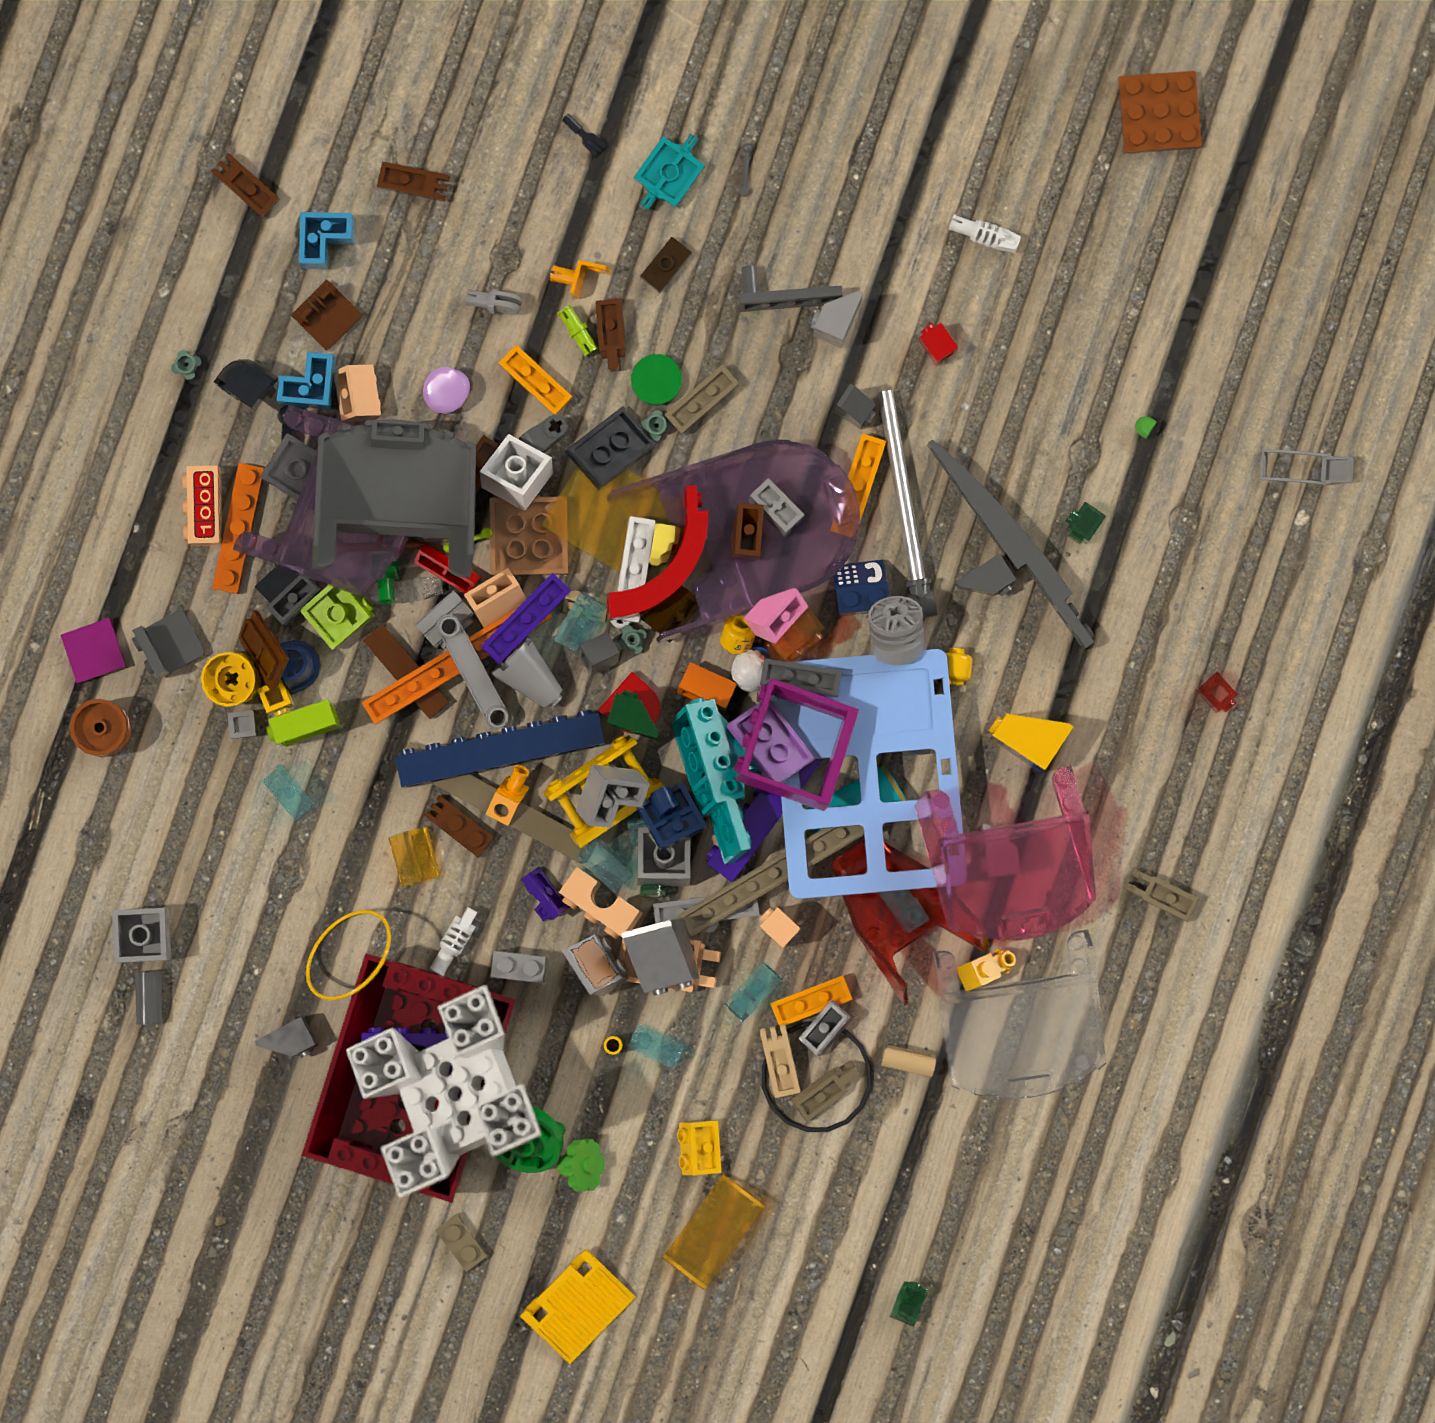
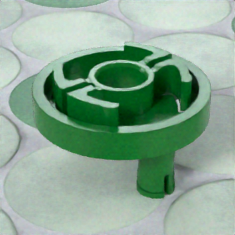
M531 1106L541 1135L529 1140V1143H522L494 1157L513 1170L524 1173H539L548 1170L557 1162L563 1149V1135L566 1128L562 1123L556 1122L546 1112Z

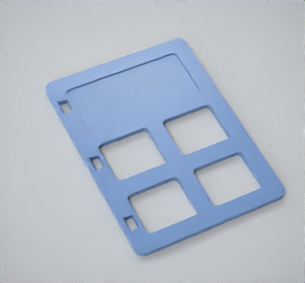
M940 649L924 650L918 659L905 665L884 664L877 660L874 655L792 662L842 671L838 697L820 696L859 709L845 757L855 756L858 759L861 803L854 806L831 807L825 811L819 809L806 810L802 807V803L781 796L788 882L791 895L797 899L961 885L966 880L967 871L946 654ZM942 678L944 695H935L933 680ZM773 696V704L816 759L830 758L842 720ZM933 749L936 752L940 793L937 798L881 802L876 763L878 754ZM950 758L951 775H942L941 760ZM799 772L784 781L783 784L800 789ZM935 818L942 821L946 865L943 868L888 872L886 870L882 826L885 823ZM861 825L864 828L867 873L855 876L810 879L807 872L805 831L809 829ZM957 839L958 856L949 855L948 840Z

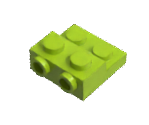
M343 576L337 577L300 610L332 650L339 647L353 633L358 632L375 617V614L372 612L374 610L373 604L366 597L361 599L356 593L357 585L349 577L346 579Z

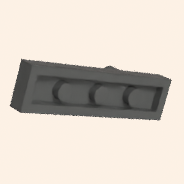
M754 265L742 267L744 293L739 294L740 312L822 306L842 297V285L759 292L757 267Z

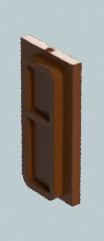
M253 610L250 619H245L239 633L240 644L249 658L253 660L254 666L269 690L276 692L289 658L260 613Z

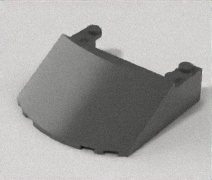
M391 419L365 421V425L350 427V424L341 426L339 431L331 434L326 432L320 435L318 439L312 569H326L332 566L335 561L336 532L449 538L448 567L450 572L458 577L471 578L474 552L476 445L470 441L465 443L454 437L455 433L448 430L444 433L431 429L432 425Z

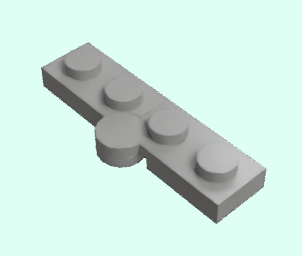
M709 896L653 904L656 924L679 919L677 915ZM754 900L722 920L760 915L758 900ZM718 922L703 932L711 933L715 931L718 927Z

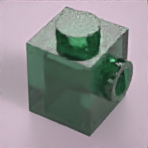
M1084 502L1079 511L1073 509L1065 520L1069 524L1066 528V531L1069 532L1068 537L1078 544L1082 542L1087 544L1106 515L1087 502Z

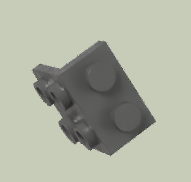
M178 610L146 628L141 625L132 630L135 635L132 638L135 647L139 652L143 650L147 658L144 661L147 670L151 675L155 673L159 678L167 676L205 654L200 640L185 612L182 610Z

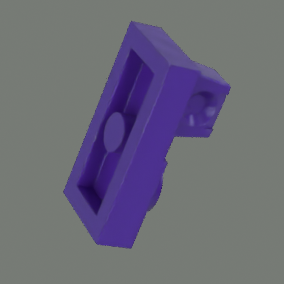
M537 867L521 879L527 891L540 902L534 910L543 922L551 917L554 920L571 908L562 901L564 898L540 867Z

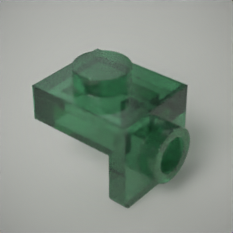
M904 1281L898 1291L889 1317L914 1327L928 1290L924 1289L917 1282Z

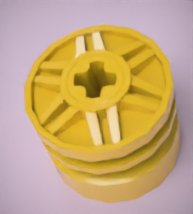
M234 651L219 653L210 658L203 667L201 683L202 689L210 700L218 705L228 707L245 704L252 700L258 693L257 689L261 687L262 677L254 666L253 660L246 653ZM230 673H231V674H236V673H237V674L239 675V676L237 677V679H236V680L238 681V684H237V683H231V684H230V682H229V680L231 679V676L229 675Z

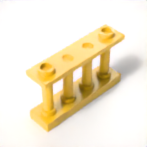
M629 735L618 737L612 742L613 746L562 780L556 779L548 784V789L542 792L550 801L555 798L558 799L575 826L574 832L569 835L580 848L610 829L607 827L589 826L576 812V808L566 794V791L576 784H579L583 790L591 765L611 767L609 762L622 755L629 768L637 770L650 784L644 800L648 799L657 789L664 787L657 778L651 779L647 777L630 748L638 743ZM619 805L611 827L634 813L637 808Z

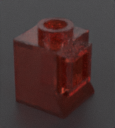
M1218 671L1195 690L1215 713L1221 709L1227 712L1237 703L1234 698L1238 694ZM1219 685L1228 693L1220 702L1211 693Z

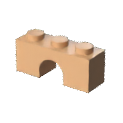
M576 867L559 891L560 894L565 896L562 901L574 910L577 906L586 911L583 916L595 925L598 920L606 925L604 931L615 939L619 935L622 937L621 933L631 931L643 913L619 896L610 907L599 908L595 902V894L602 884Z

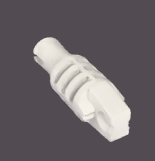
M955 214L949 226L950 231L969 236L972 242L1011 253H1016L1021 236L1003 227L992 225L980 219L974 222Z
M467 907L461 918L455 916L439 943L441 949L430 969L442 976L445 975L454 956L461 954L476 928L471 924L477 914L476 911Z

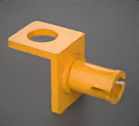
M578 260L575 270L554 265L552 267L554 273L550 274V281L571 285L570 294L574 298L579 299L587 270L607 275L611 274V270L604 265Z
M515 765L511 776H507L495 792L486 815L507 826L510 824L518 805L529 790V787L524 785L529 775V770L526 767ZM497 804L505 805L509 811L508 815L502 816L498 814L495 806Z

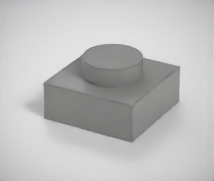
M254 710L227 713L230 739L257 736Z

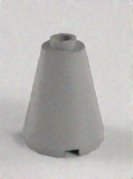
M526 637L521 643L522 646L519 649L516 648L500 665L497 664L494 667L496 670L492 671L491 674L543 708L548 705L552 708L562 699L560 695L562 688L532 640Z

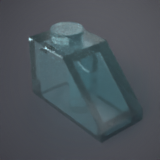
M763 961L724 1005L744 1022L779 984L782 978Z

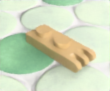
M786 1024L780 1025L782 1035L777 1036L776 1027H770L772 1036L770 1038H767L765 1028L760 1029L775 1098L801 1092Z

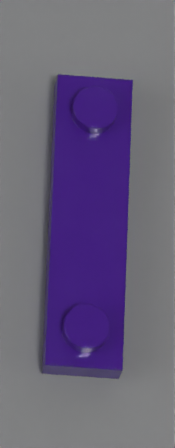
M552 573L480 648L500 665L568 596L571 590Z

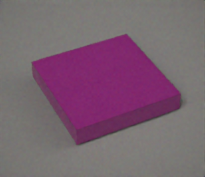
M111 618L60 635L77 684L127 667Z

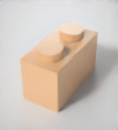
M347 365L333 371L342 422L367 421L381 415V403L378 398L377 379L373 365Z
M509 568L464 594L483 628L517 609L527 599Z
M778 907L774 911L769 908L759 919L762 922L760 928L781 948L800 930Z

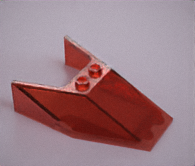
M865 840L830 862L835 877L864 875L867 873ZM884 842L885 864L888 872L929 869ZM950 886L842 895L857 936L904 1006L909 1004L907 983L898 974L893 957L935 927H942L983 952L988 950V930Z

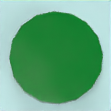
M650 354L641 358L634 366L631 374V386L635 395L642 402L652 406H659L671 402L678 395L682 386V374L678 365L670 357L662 354Z

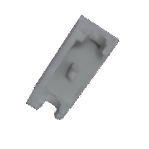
M769 478L750 495L748 500L751 504L764 505L763 517L783 537H786L791 529L801 522L802 517L805 515Z

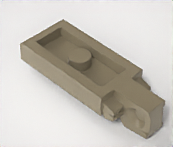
M848 1061L842 1066H837L833 1070L828 1071L790 1101L807 1122L847 1093V1088L851 1085L850 1081L860 1075L854 1064Z

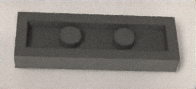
M764 658L760 685L766 686L770 678L815 694L838 697L842 671Z

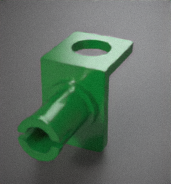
M396 552L373 554V569L370 570L373 582L378 583L379 603L392 604L395 602L393 581H400L398 555ZM383 559H389L393 563V567L378 568V564Z

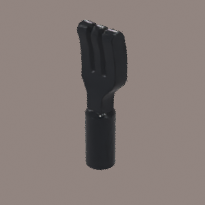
M569 113L562 119L575 134L581 137L583 146L595 158L606 148V145L594 133L585 132L583 127Z

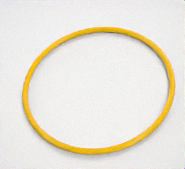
M359 910L349 913L331 924L316 941L308 958L306 980L313 994L325 1000H339L351 996L365 987L379 972L389 952L391 931L387 920L375 911ZM359 914H372L380 918L386 927L387 944L383 957L374 972L361 985L348 993L339 996H325L318 993L310 980V966L314 953L323 938L336 925L349 917Z

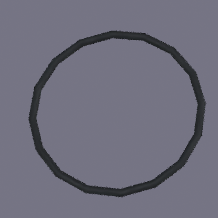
M803 1022L787 1029V1033L789 1034L809 1026L812 1022ZM844 1029L842 1033L860 1049L866 1063L867 1088L860 1105L845 1120L831 1126L805 1127L788 1120L774 1106L767 1089V1061L765 1057L762 1064V1090L770 1109L785 1124L804 1132H829L848 1124L864 1108L872 1088V1065L864 1046L847 1029Z

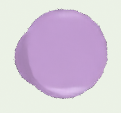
M450 367L438 368L431 372L424 382V401L430 409L437 413L446 414L453 412L465 402L470 391V383L467 376L458 370Z

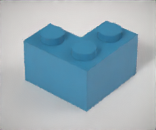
M300 212L299 264L302 269H328L329 244L354 245L355 218L352 213Z
M307 352L305 377L279 375L276 400L280 406L288 405L292 407L331 410L334 387L333 371H335L336 366L334 355Z

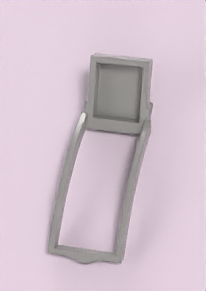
M1262 449V458L1259 463L1261 470L1260 480L1315 485L1352 483L1354 457H1333L1322 453ZM1267 453L1322 457L1321 482L1265 477Z

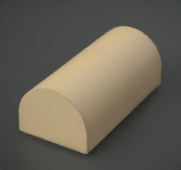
M888 1044L884 1046L881 1066L929 1077L933 1076L936 1064V1056L934 1054Z

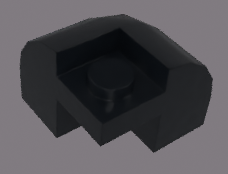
M238 359L225 366L214 380V383L234 399L240 400L256 411L266 396L271 399L277 391L273 386L279 377L257 362L250 359Z

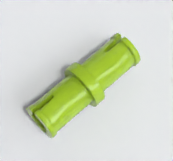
M571 304L557 313L569 330V337L574 338L585 357L598 349V346H596L586 330L588 328L585 323L582 324Z

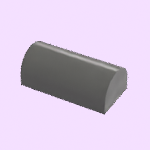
M302 572L266 608L285 627L322 590Z
M135 972L136 1025L164 1024L162 972Z

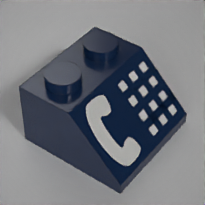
M883 559L832 566L838 617L867 614L872 605L877 601L889 597Z

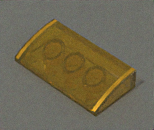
M723 1173L662 1258L701 1289L705 1290L766 1204Z

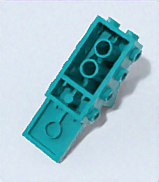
M698 698L685 705L670 722L696 807L702 817L710 816L724 865L735 863L751 849L750 835L745 831L742 822L743 812L737 806L745 797L744 783L735 780L738 772L734 771L738 756L743 757L745 750L727 728L729 723L718 712L715 699L705 701V698ZM751 760L748 771L758 774L760 770Z

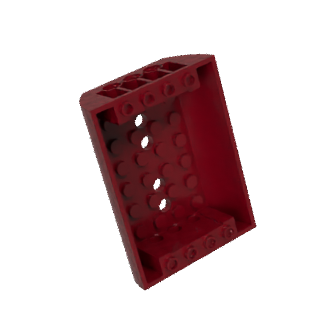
M365 953L354 989L374 972L382 957ZM386 958L375 977L365 987L351 996L301 1156L394 1185L381 1148L413 1134V1127L406 1109L399 1105L401 1094L367 1099L360 1096L361 1090L346 1049L361 1043L362 1033H368V1028H384V1032L391 1028H410L411 1034H420V1028H422V1024L426 1019H432L436 1022V1034H447L438 1007L480 987ZM488 990L505 1035L516 1000ZM485 1079L481 1081V1089L485 1086ZM439 1100L435 1102V1110L439 1107ZM470 1113L466 1118L467 1124H469L471 1121ZM394 1119H401L405 1123V1130L400 1134H396L391 1130V1122ZM468 1152L460 1155L448 1177L415 1192L453 1203Z

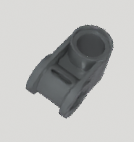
M551 415L522 434L519 440L545 453L567 435L569 431L568 424L562 416ZM553 422L557 424L563 423L560 426L562 430L560 433L556 431L550 432L553 428L551 425Z

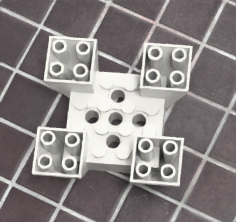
M485 985L438 1007L449 1035V1039L419 1052L394 1028H391L346 1049L363 1098L401 1094L413 1127V1134L381 1148L399 1198L448 1177L461 1154L488 1143L492 1156H495L541 1135L524 1086L522 1084L519 1086L515 1085L503 1052L505 1035ZM453 1065V1072L449 1075V1067ZM485 1079V1086L481 1089V1081ZM461 1089L462 1096L461 1099L458 1100V1091ZM439 1100V1107L435 1110V1102ZM470 1113L471 1121L469 1124H467L466 1118Z

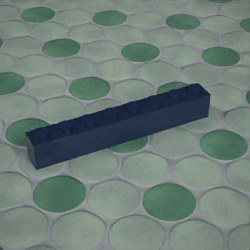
M592 710L578 712V717L568 719L567 715L552 718L553 723L542 725V721L527 723V728L517 730L516 726L501 729L502 734L493 736L491 732L476 734V739L466 741L465 737L450 740L451 745L442 747L440 743L425 745V750L415 752V748L399 751L400 756H395L401 788L605 745L599 713L593 714Z

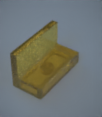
M427 827L409 830L388 838L402 887L440 877Z

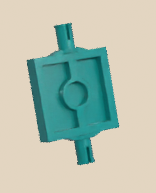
M689 134V137L682 146L671 142L664 136L658 142L634 176V180L648 191V194L640 203L643 208L645 206V209L649 210L654 201L660 199L676 209L705 168V165L694 158L690 152L699 141L696 136L694 137L693 134Z

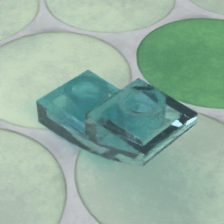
M909 890L878 892L906 933L909 934L929 920L920 902L912 896Z

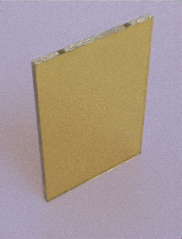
M576 467L541 526L619 573L630 516L655 520V524H665L681 528L676 552L669 556L668 561L659 566H653L648 563L646 584L660 575L676 556L684 533L685 510L684 503L627 469L598 491L584 473Z

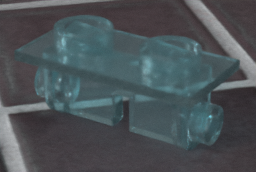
M638 1024L627 1048L675 1069L685 1045Z

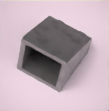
M684 918L669 920L621 933L644 993L652 991L653 996L667 993V987L677 985L678 989L693 986L692 981L700 979Z

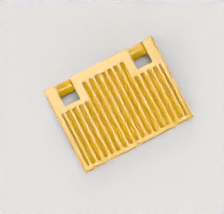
M584 1249L524 1309L520 1317L566 1362L571 1364L636 1296L587 1249ZM587 1262L592 1268L582 1276L577 1270ZM543 1307L548 1313L538 1321L533 1315Z

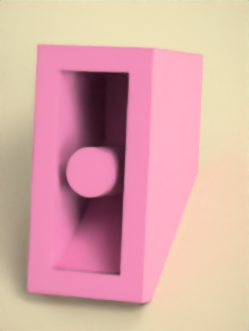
M792 588L761 599L744 619L756 636L775 644L808 608V605L799 591Z

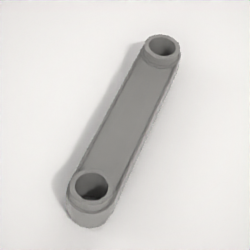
M452 614L440 616L436 622L437 631L485 721L492 728L499 729L504 727L509 719L508 712L460 621ZM447 619H452L455 623L454 629L448 633L443 632L442 623ZM501 710L503 713L502 720L498 723L491 722L490 716L492 712Z

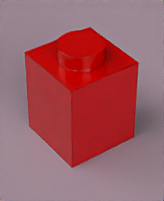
M931 323L921 330L922 335L919 337V343L935 366L957 352L959 347L942 323L936 326L934 323Z

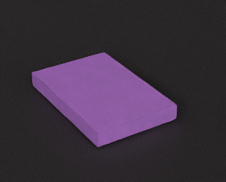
M770 700L751 760L764 777L783 783L816 758ZM760 703L727 725V728L741 746L746 732L751 733L753 724L749 723L753 709H758Z

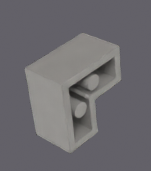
M591 765L576 812L589 826L611 828L618 806L642 807L650 784L634 769Z

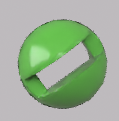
M1147 416L1140 417L1135 424L1137 433L1146 439L1157 421Z

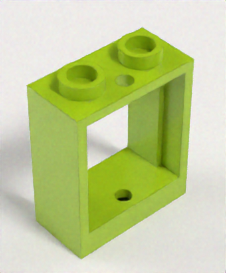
M326 699L268 719L270 726H267L266 729L271 742L274 741L277 745L285 747L340 728L341 724L334 703Z

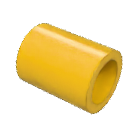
M610 1036L605 1040L604 1049L608 1054L615 1055L622 1050L623 1043L619 1037ZM610 1039H616L619 1042V1049L613 1052L608 1049L607 1043Z

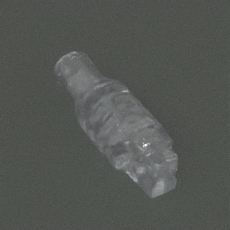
M418 577L393 583L395 602L399 604L425 600L443 594L442 581L439 577ZM370 589L373 606L380 604L378 589Z

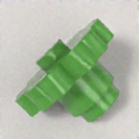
M593 1139L573 1140L567 1147V1153L561 1155L557 1162L558 1172L568 1178L569 1187L573 1188L576 1192L594 1191L601 1183L600 1174L605 1170L604 1156L599 1154L600 1146Z

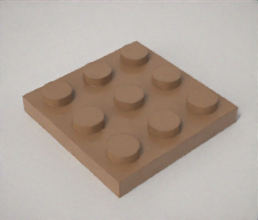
M535 497L525 511L501 498H490V529L493 532L490 538L491 576H495L509 568L513 576L551 575L552 573L554 575H569L567 497Z

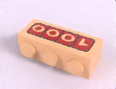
M218 465L186 466L187 473L182 475L183 489H187V499H183V513L187 514L188 524L183 527L184 540H188V544L191 546H221V468Z

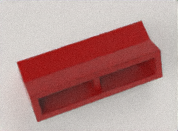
M426 543L419 550L414 560L415 564L463 593H467L477 587L482 579L472 571L471 578L459 577L471 584L468 585L449 573V557ZM425 556L426 558L430 559V560L433 561L434 563H436V564H438L439 566L443 567L444 570H443L442 568L438 567L437 565L433 564L432 562L428 561L427 559L423 558V557Z

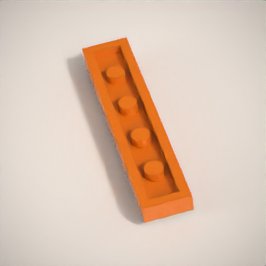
M242 463L238 464L212 586L214 590L239 594L263 482L260 475L265 468Z

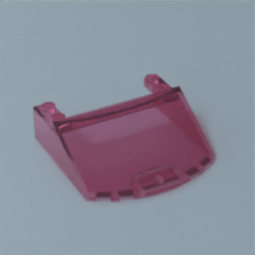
M1071 765L1057 769L1052 777L1062 813L1061 816L959 834L950 798L946 793L940 790L925 791L917 801L915 810L949 929L956 932L962 931L979 939L985 937L997 939V941L1026 940L1058 930L1060 927L1078 918L1096 900L1089 811H1084Z

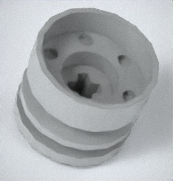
M892 596L881 599L872 605L868 616L871 650L874 657L884 664L905 665L918 659L925 650L922 607L918 602L908 597Z

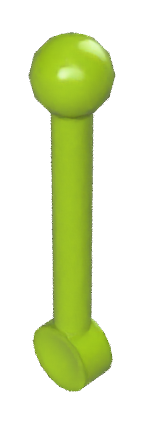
M484 528L480 534L474 535V541L483 537L491 538L493 535L492 530ZM449 543L443 546V550L447 554L449 553Z

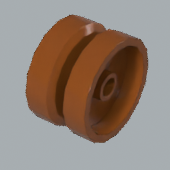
M103 699L88 700L80 705L73 713L69 725L71 738L75 745L83 752L101 758L112 757L122 752L130 742L133 732L131 719L127 712L118 704ZM103 724L104 730L102 732H98L97 727L102 726Z

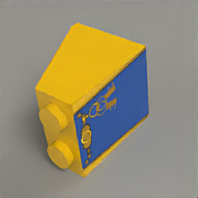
M1006 714L1003 718L998 716L988 731L992 733L989 738L990 740L1041 773L1046 770L1074 726L1069 723Z

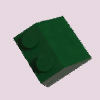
M623 690L622 694L616 693L607 720L608 726L658 741L659 733L642 701L638 699V694Z

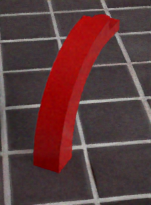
M688 485L683 489L685 526L681 545L673 561L660 575L644 585L625 591L608 592L606 595L608 621L634 617L660 605L680 588L693 571L703 551L708 529V511H698V508L702 507V494L697 492V485Z

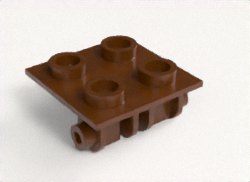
M326 279L291 316L328 351L363 314L338 291L335 285Z

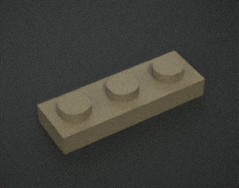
M722 364L664 415L682 435L739 386L740 383Z

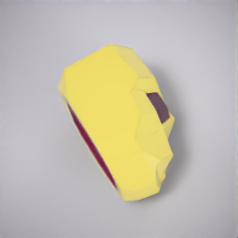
M655 524L649 557L651 565L659 566L662 563H666L669 556L676 552L681 528L665 524Z

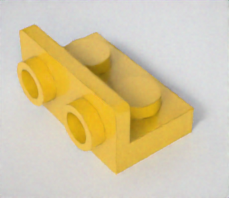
M718 1120L679 1123L677 1139L680 1143L681 1155L679 1156V1166L682 1170V1175L721 1173Z

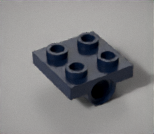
M683 782L671 788L670 786H664L657 789L648 799L644 800L642 807H636L660 851L707 829V824Z

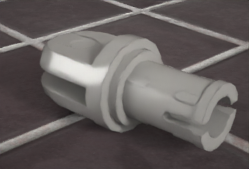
M495 288L489 293L471 289L467 290L469 296L465 297L466 306L487 308L490 314L495 315L497 313L515 315L521 310L522 300L516 294L501 292Z

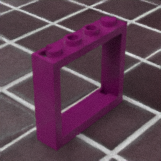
M770 678L766 686L761 685L757 699L761 700L759 708H754L749 723L753 724L751 733L746 732L741 747H744L745 751L743 757L738 756L734 771L738 773L735 780L825 811L830 805L859 709ZM772 695L842 720L818 796L748 771Z

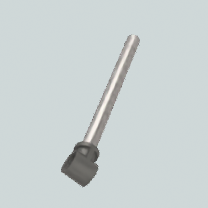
M893 390L882 391L878 393L910 576V581L906 582V588L910 592V594H907V597L915 600L922 607L923 618L936 616L935 596L929 586L932 584L931 578H925Z

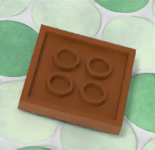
M1196 71L1118 77L1124 154L1201 148Z

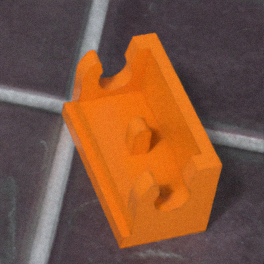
M690 662L679 684L677 694L692 701L698 698H705V701L715 699L718 712L724 715L737 683Z

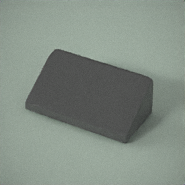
M831 999L799 1037V1040L814 1054L822 1056L852 1021L854 1015Z

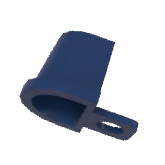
M291 640L280 643V646L289 658L281 679L291 690L292 694H296L313 685L319 677L321 669L320 657L316 650L304 641ZM262 679L261 687H264L266 683Z

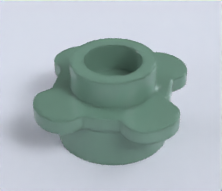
M181 350L178 352V357L175 363L172 364L171 370L175 374L180 373L184 375L187 380H192L195 377L194 372L196 368L201 365V359L198 356H191L186 350ZM185 363H188L189 366H188V367H184V364H185Z
M656 410L647 420L642 421L641 427L648 431L654 441H659L661 435L671 431L672 424L665 420L661 411ZM654 424H659V427L655 428Z
M630 625L623 626L621 640L618 641L620 649H629L635 654L642 651V641L647 636L645 630H636ZM631 637L635 639L633 642L630 641Z

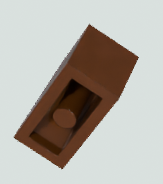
M738 502L731 535L730 559L756 561L760 557L764 505Z

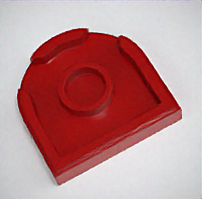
M631 672L598 709L608 719L616 693L622 694L623 690L638 694V699L642 701L655 725L660 714V702L654 690L636 674Z

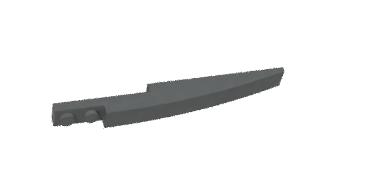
M933 439L929 441L927 447L1015 572L1024 566L1081 648L1084 650L1094 643L1092 637H1094L1092 630L1086 623L1082 625L1078 620L1079 612L1071 602L1069 604L1066 603L1065 600L1073 593L1048 559L1001 504L958 461Z

